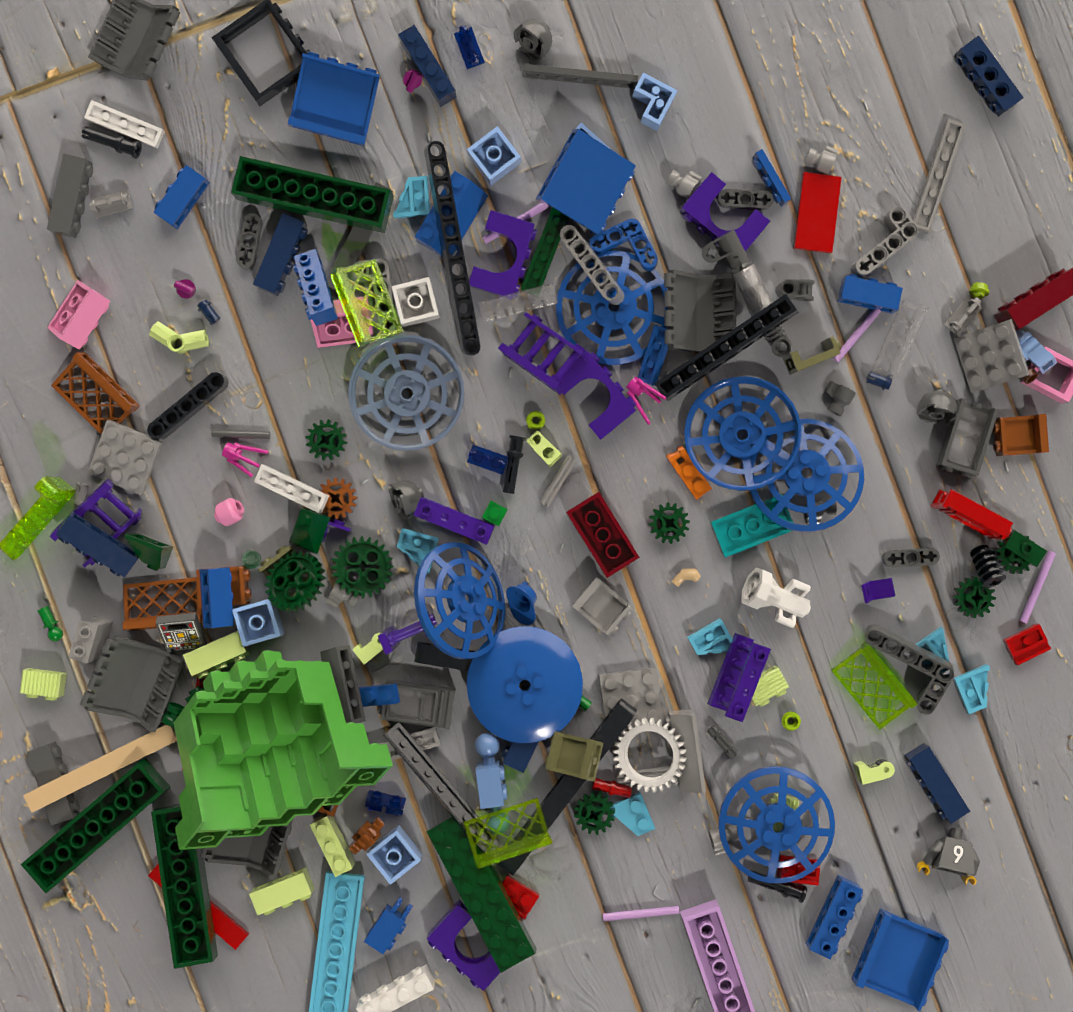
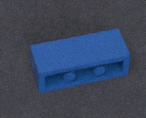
M187 165L179 170L176 176L177 179L167 187L166 195L156 203L153 212L177 230L210 184L205 177Z
M849 274L841 281L837 302L872 310L880 309L881 312L894 314L899 309L903 288L897 287L896 283L887 282L884 284L879 283L877 279L868 278L865 280L860 279L858 275Z
M230 567L199 569L203 628L233 626V592L231 591L232 574Z

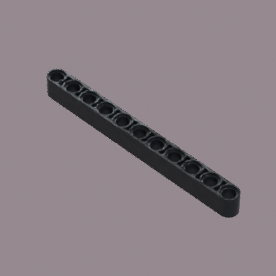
M433 141L425 147L424 154L461 352L465 355L474 356L479 353L481 345L444 145L440 141ZM431 146L438 148V156L431 154ZM435 166L441 167L443 171L442 176H437L434 173ZM439 186H443L446 189L445 196L439 195ZM442 206L449 208L450 213L448 216L442 214ZM447 225L453 228L452 236H448L445 233ZM450 245H454L457 249L455 256L449 253ZM455 264L460 267L458 275L452 272V267ZM458 284H461L464 288L461 295L456 292ZM462 303L467 305V312L465 314H462L459 310V306ZM466 322L471 326L468 333L463 331V325ZM470 341L474 344L472 352H468L466 349V345Z
M622 698L615 704L590 737L591 740L603 742L600 761L637 712L636 708ZM562 774L501 855L497 865L513 876L585 782V779Z

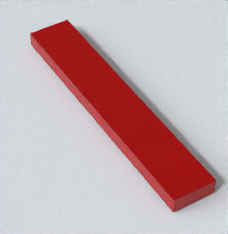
M157 864L148 877L162 888L159 864ZM210 900L215 933L236 950L249 933Z

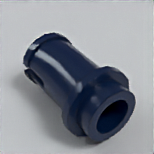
M207 299L197 305L198 311L203 313L210 325L215 324L221 319L212 308L211 302H208Z
M872 371L869 372L868 376L875 378V380L867 378L866 383L881 387L883 391L885 389L889 390L892 379L888 375L885 377Z

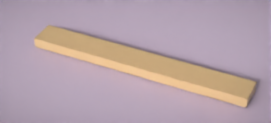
M164 725L156 729V732H150L24 794L23 797L32 813L177 741L176 733L173 727Z

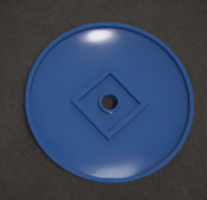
M518 626L499 632L496 644L487 653L472 659L467 675L468 699L477 719L494 735L516 743L542 741L552 737L554 732L561 731L574 717L582 697V672L573 651L558 636L537 627ZM487 640V641L479 648V650H482L483 648H485V647L489 644V641ZM522 680H528L531 684L530 688L526 691L521 690L519 687V683Z

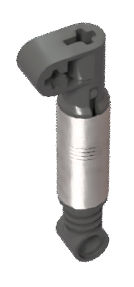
M735 230L720 236L704 246L702 257L708 263L717 262L724 257L727 258L732 268L731 274L752 316L773 303L755 264L749 260ZM718 241L724 255L721 254L720 250L715 253V257L709 255L710 247L712 250L718 247L716 242ZM782 325L765 335L768 336L767 340H770L769 344L772 353L781 358L786 357L790 353L792 346L787 334H783L785 330L782 329ZM779 342H784L787 348L780 351L776 345Z

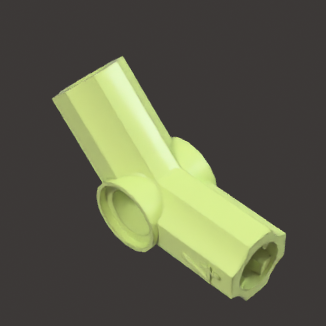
M159 321L150 329L149 335L179 354L209 347L206 330L179 335ZM181 339L182 345L176 349L175 342Z

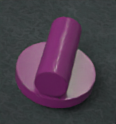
M409 70L404 74L403 83L407 87L406 90L413 93L414 89L421 85L422 76L418 71Z
M183 279L174 283V288H176V292L181 298L189 299L194 296L196 287L192 281Z

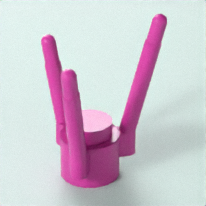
M634 377L626 386L629 390L626 394L636 403V407L643 419L650 425L651 422L635 395L639 397L644 392L658 403H661V400L656 396L663 400H666V397L644 383L640 378Z
M237 442L235 444L227 443L223 449L222 456L250 477L253 474L237 461L240 459L257 468L260 465L242 456V450L240 449L264 454L269 453L268 450L241 445Z

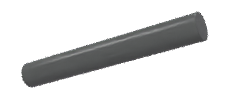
M212 430L211 435L212 437L270 439L271 433L269 431Z

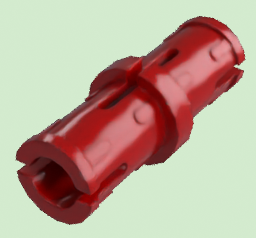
M595 778L592 790L606 792L611 796L614 794L630 798L632 787L616 783L615 780L608 781Z

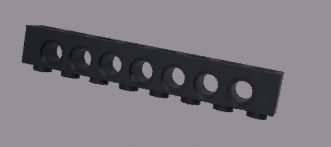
M784 294L654 383L655 386L666 397L667 401L671 400L799 313L787 294Z

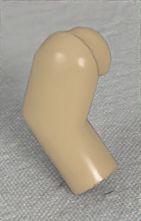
M687 568L682 569L671 582L679 587L685 580L697 582L701 576L698 570Z

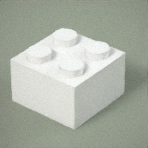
M429 277L391 286L403 327L440 318Z

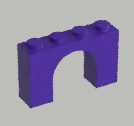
M712 172L680 210L683 219L689 223L693 222L700 233L703 235L707 234L712 238L711 241L732 231L718 228L711 220L710 205L726 185ZM757 209L754 210L741 227L735 229L745 252L770 223V220Z
M490 210L485 231L510 240L516 249V261L509 270L501 273L473 266L469 280L470 287L512 300L513 296L517 297L520 285H517L518 278H523L526 268L522 265L524 259H529L531 248H528L530 240L534 241L537 232L534 229L535 224Z
M586 351L585 354L589 358L587 362L579 357L561 379V385L565 389L562 394L565 395L585 379H597L606 385L610 394L609 405L602 414L588 424L601 440L637 411L634 408L636 403L630 396L626 398L623 395V387L618 381L614 383L610 379L612 376L610 371L606 367L601 368L597 363L600 361L594 352L589 353Z
M459 899L428 932V944L433 949H438L447 962H452L461 975H466L470 978V982L474 987L484 991L501 972L490 951L481 957L471 958L463 955L458 950L455 938L472 919L465 904Z

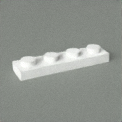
M91 100L84 117L90 122L158 149L165 132L159 127Z
M261 464L254 481L317 513L323 512L329 495Z

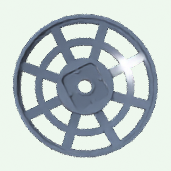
M414 335L389 337L370 347L355 365L348 390L352 414L363 432L372 440L385 447L403 451L426 448L445 437L460 417L465 395L461 372L451 355L437 343ZM416 342L424 344L420 355L410 353L396 355L392 344ZM385 347L389 358L379 364L373 374L363 370L362 367L366 361L378 350ZM431 348L438 351L448 361L453 369L452 372L443 375L439 368L427 359ZM416 360L417 364L414 371H403L399 361ZM392 364L395 374L388 381L378 377L384 368ZM424 365L431 368L438 378L427 382L421 375ZM358 376L369 381L367 389L368 405L357 408L355 396ZM457 378L459 398L457 408L453 410L446 407L448 396L446 383ZM375 384L385 388V399L374 402L373 397ZM441 385L442 398L439 404L430 400V389ZM406 388L413 391L410 399H405L402 396V392ZM388 406L395 413L391 423L387 422L379 414L378 409ZM426 407L436 410V414L423 424L420 413ZM372 412L377 421L388 428L383 439L368 428L361 415ZM442 413L452 417L448 426L436 437L429 440L426 429L436 423ZM402 416L413 417L416 425L414 428H401L397 426ZM395 432L403 434L418 432L422 443L400 445L390 441Z

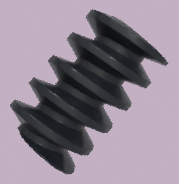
M979 545L970 551V556L975 564L980 582L984 588L999 585L1006 580V575L1002 574L1004 570L999 568L1001 563L997 561L998 556L994 555L996 550L988 548V545Z

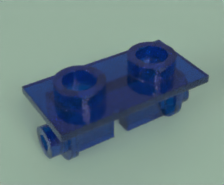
M460 26L459 32L454 33L467 70L484 64L485 61L472 27Z
M472 445L467 463L503 475L509 457Z
M369 790L365 807H368V810L382 812V808L386 807L385 813L403 815L406 798Z

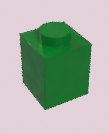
M491 500L482 518L500 526L508 509Z

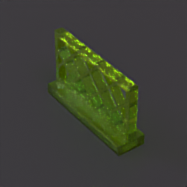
M376 259L344 268L343 266L333 270L330 276L358 347L404 332ZM365 267H373L375 273L373 278L363 273ZM352 271L358 274L356 282L348 279L346 272ZM361 277L371 282L368 289L358 284ZM373 283L380 286L382 290L380 296L370 291ZM356 288L366 293L363 301L355 297L354 292ZM368 295L378 300L375 307L365 303ZM380 302L387 304L389 308L387 314L377 309ZM363 306L373 311L370 319L362 315L361 310ZM375 313L385 318L382 326L372 321ZM387 320L394 322L397 330L391 331L385 328ZM370 324L380 329L377 336L371 337L368 330Z
M866 641L861 644L859 649L831 669L832 673L879 730L910 707L912 709L918 705L908 690ZM862 653L866 658L865 666L854 665L855 658ZM842 667L851 668L850 677H841L837 671ZM854 668L864 669L863 679L852 678ZM867 670H875L878 673L877 681L866 680ZM852 681L863 682L862 692H855L851 689ZM866 683L876 684L875 694L864 693ZM879 684L889 686V695L878 694ZM864 696L875 697L874 707L863 704ZM878 698L888 699V707H877ZM891 700H900L903 706L898 710L890 709ZM876 711L887 712L886 719L879 723L875 718Z
M538 798L463 821L474 857L475 867L478 869L553 844ZM535 803L537 810L534 817L524 813L527 805ZM511 810L520 813L515 824L505 819ZM522 815L532 820L527 830L518 826ZM496 816L502 819L497 830L487 825L490 817ZM504 821L513 825L509 836L499 832ZM477 822L483 825L478 836L471 833L469 824ZM534 822L542 826V834L534 835L530 832ZM485 827L495 832L490 843L480 838ZM516 828L526 832L521 841L511 838ZM497 834L507 838L503 847L499 848L493 845ZM481 840L488 844L485 853L477 855L475 847L478 841Z

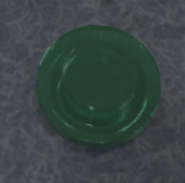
M248 550L242 555V564L248 569H255L261 563V556L255 550Z

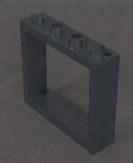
M264 0L211 37L259 106H262L298 81L301 65L259 93L226 44L271 13L301 57L303 53L308 54V52H311L309 49L305 51L302 46L304 42L299 34H293L291 31L293 26L289 20L282 18L280 7L276 2L272 4L270 0Z

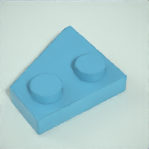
M428 176L408 177L405 190L399 198L400 202L396 212L394 211L393 213L394 219L422 217L429 214Z
M402 528L397 547L414 563L420 566L424 557L433 548L437 547L439 538ZM432 563L427 571L428 574L430 573Z
M720 618L687 637L697 655L726 652L733 640Z
M941 626L916 643V645L950 662L944 631ZM925 659L922 661V663L924 665H930L932 661L929 659ZM941 669L940 673L943 674L949 669Z
M987 664L953 678L967 714H972L987 707L988 698L986 694L989 685L987 675L988 671H990V667Z
M640 792L631 795L630 798H624L613 803L611 808L616 810L613 815L637 836L655 829Z

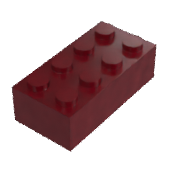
M1063 268L1058 272L1050 274L1044 281L1030 287V290L1019 294L1011 302H1007L997 308L999 312L993 315L998 323L1012 319L1015 331L1023 328L1073 296V268L1069 270Z
M599 492L566 511L567 516L606 578L640 558Z

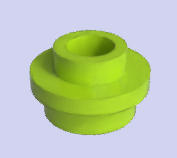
M982 282L973 283L969 293L974 298L982 299L989 295L988 285Z
M532 411L527 415L526 423L529 428L539 430L545 424V417L539 411ZM534 417L539 418L538 424L532 422Z
M789 711L782 716L781 723L785 729L794 731L799 728L801 719L797 713ZM792 717L794 719L793 723L788 724V719Z

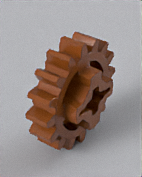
M334 478V482L327 479V485L320 484L323 488L321 492L329 495L322 514L328 512V517L332 518L335 515V518L339 519L340 514L345 518L347 517L346 512L353 513L351 507L357 506L353 501L358 499V497L353 496V493L357 490L350 489L352 483L345 484L346 479H342L339 482L338 478ZM336 485L342 486L338 491H334L331 487ZM347 493L349 494V503L346 502ZM332 494H340V502H333L335 498ZM335 506H339L343 510L333 511L332 509Z
M379 817L371 823L367 820L351 837L354 841L349 845L348 849L354 855L360 852L361 849L366 851L381 836L379 831L385 823Z

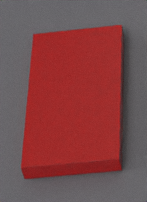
M808 172L802 174L793 249L833 253L842 177Z

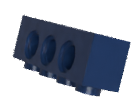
M980 36L967 43L954 55L957 64L963 67L968 79L976 85L980 96L986 99L990 110L998 117L1024 98ZM973 59H976L979 62V65H976L973 62ZM984 74L989 76L990 81L985 79ZM995 90L1000 91L1001 96H998Z

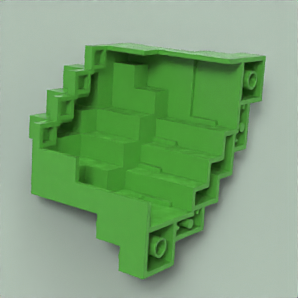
M267 650L262 651L255 662L236 661L229 672L217 670L208 674L203 681L205 691L196 692L174 722L186 787L179 795L182 820L175 827L179 850L218 847L225 838L262 836L270 826L288 825L296 816L314 815L321 806L340 805L357 786L375 785L393 766L387 744H369L364 723L355 724L354 722H349L346 724L329 662L285 661L282 659L281 652Z

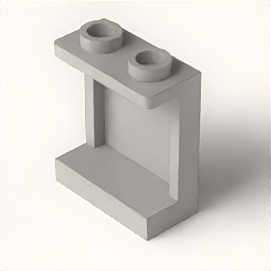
M596 576L571 605L606 636L609 634L613 635L619 628L617 624L622 619L625 621L632 613L630 611L632 607Z
M93 616L91 622L80 620L69 658L90 663L98 660L100 655H104L102 649L106 639L109 638L113 621Z

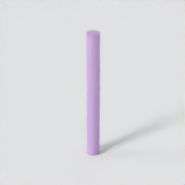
M540 203L516 218L526 221L550 206L546 203ZM489 233L482 237V239L487 244L499 237V235Z
M873 309L841 347V354L832 358L837 363L841 361L880 314V309Z
M1052 551L1047 553L1019 620L1020 622L1027 624L1055 558L1056 553Z
M679 906L603 913V921L680 914Z

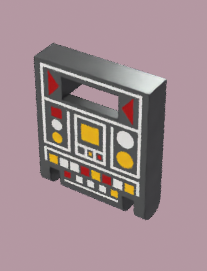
M196 612L157 616L156 626L168 653L172 652L173 649L175 652L198 649L199 646L207 645ZM184 623H186V625H187V626L170 627V628H169V625L184 624Z

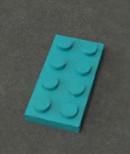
M772 497L764 500L763 503L772 511L778 501ZM756 504L710 522L724 558L793 531L769 520ZM784 507L778 517L793 523L788 508Z

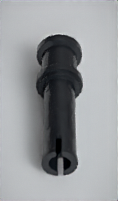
M87 126L82 129L84 134L81 136L83 139L114 148L117 153H126L135 159L141 154L142 144L139 141L133 142L127 140L124 136L115 137Z
M509 435L511 440L509 451L506 453L509 458L502 492L514 494L519 461L523 457L522 449L526 438Z
M750 870L751 872H754L760 876L767 877V875L761 874L756 871ZM750 876L747 878V882L777 891L785 898L791 897L797 899L800 903H803L805 900L807 886L803 885L801 887L792 882L767 883Z

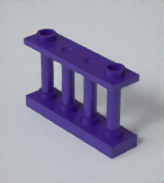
M525 312L524 316L529 321L528 325L512 345L507 346L502 342L498 349L504 356L561 395L565 390L561 385V379L578 357L587 362L589 358L585 354L586 350L579 344L574 346L541 323L543 320L536 314L531 316ZM537 327L542 330L543 334L529 352L523 356L519 355L518 349L534 328ZM552 337L558 343L541 365L538 364L536 367L532 364V359L548 338ZM565 346L572 353L558 372L550 377L546 374L547 368Z
M107 479L73 512L82 518H85L83 515L87 511L93 512L114 531L110 536L116 539L131 524L134 526L141 520L142 509L139 508L135 512L131 511L112 493L113 483ZM101 498L108 499L128 518L121 526L98 507L99 504L97 502ZM66 519L51 532L49 537L54 541L58 540L56 533ZM83 555L86 557L82 564L84 568L89 564H95L91 556Z
M420 497L414 512L416 517L486 545L495 527L492 524L425 497Z
M427 611L431 623L435 628V625L437 624L435 616L433 613L430 614L429 611ZM420 621L400 630L398 628L395 629L394 626L386 628L378 635V638L386 655L393 652L401 643L400 641L424 630Z
M734 633L732 643L729 646L707 704L726 711L724 716L743 722L771 649L753 643L754 640L749 637Z

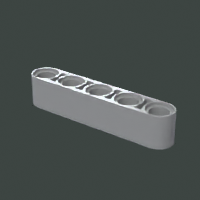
M572 225L564 226L560 231V237L602 296L613 305L620 304L624 300V292L581 233ZM571 233H574L573 237L571 239H568V236ZM584 247V251L581 254H578L579 249ZM595 261V265L589 268L590 263ZM606 276L605 281L599 283L600 278ZM617 290L615 297L610 298V294Z

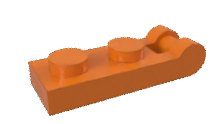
M681 445L676 448L677 451L666 455V458L695 500H697L712 488L693 465L687 451ZM682 457L684 462L679 465L676 460Z

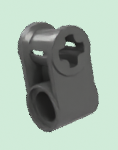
M786 279L776 287V294L779 298L787 294L783 290V285H787L790 288V293L787 294L790 300L813 301L812 285H814L815 281L810 279Z

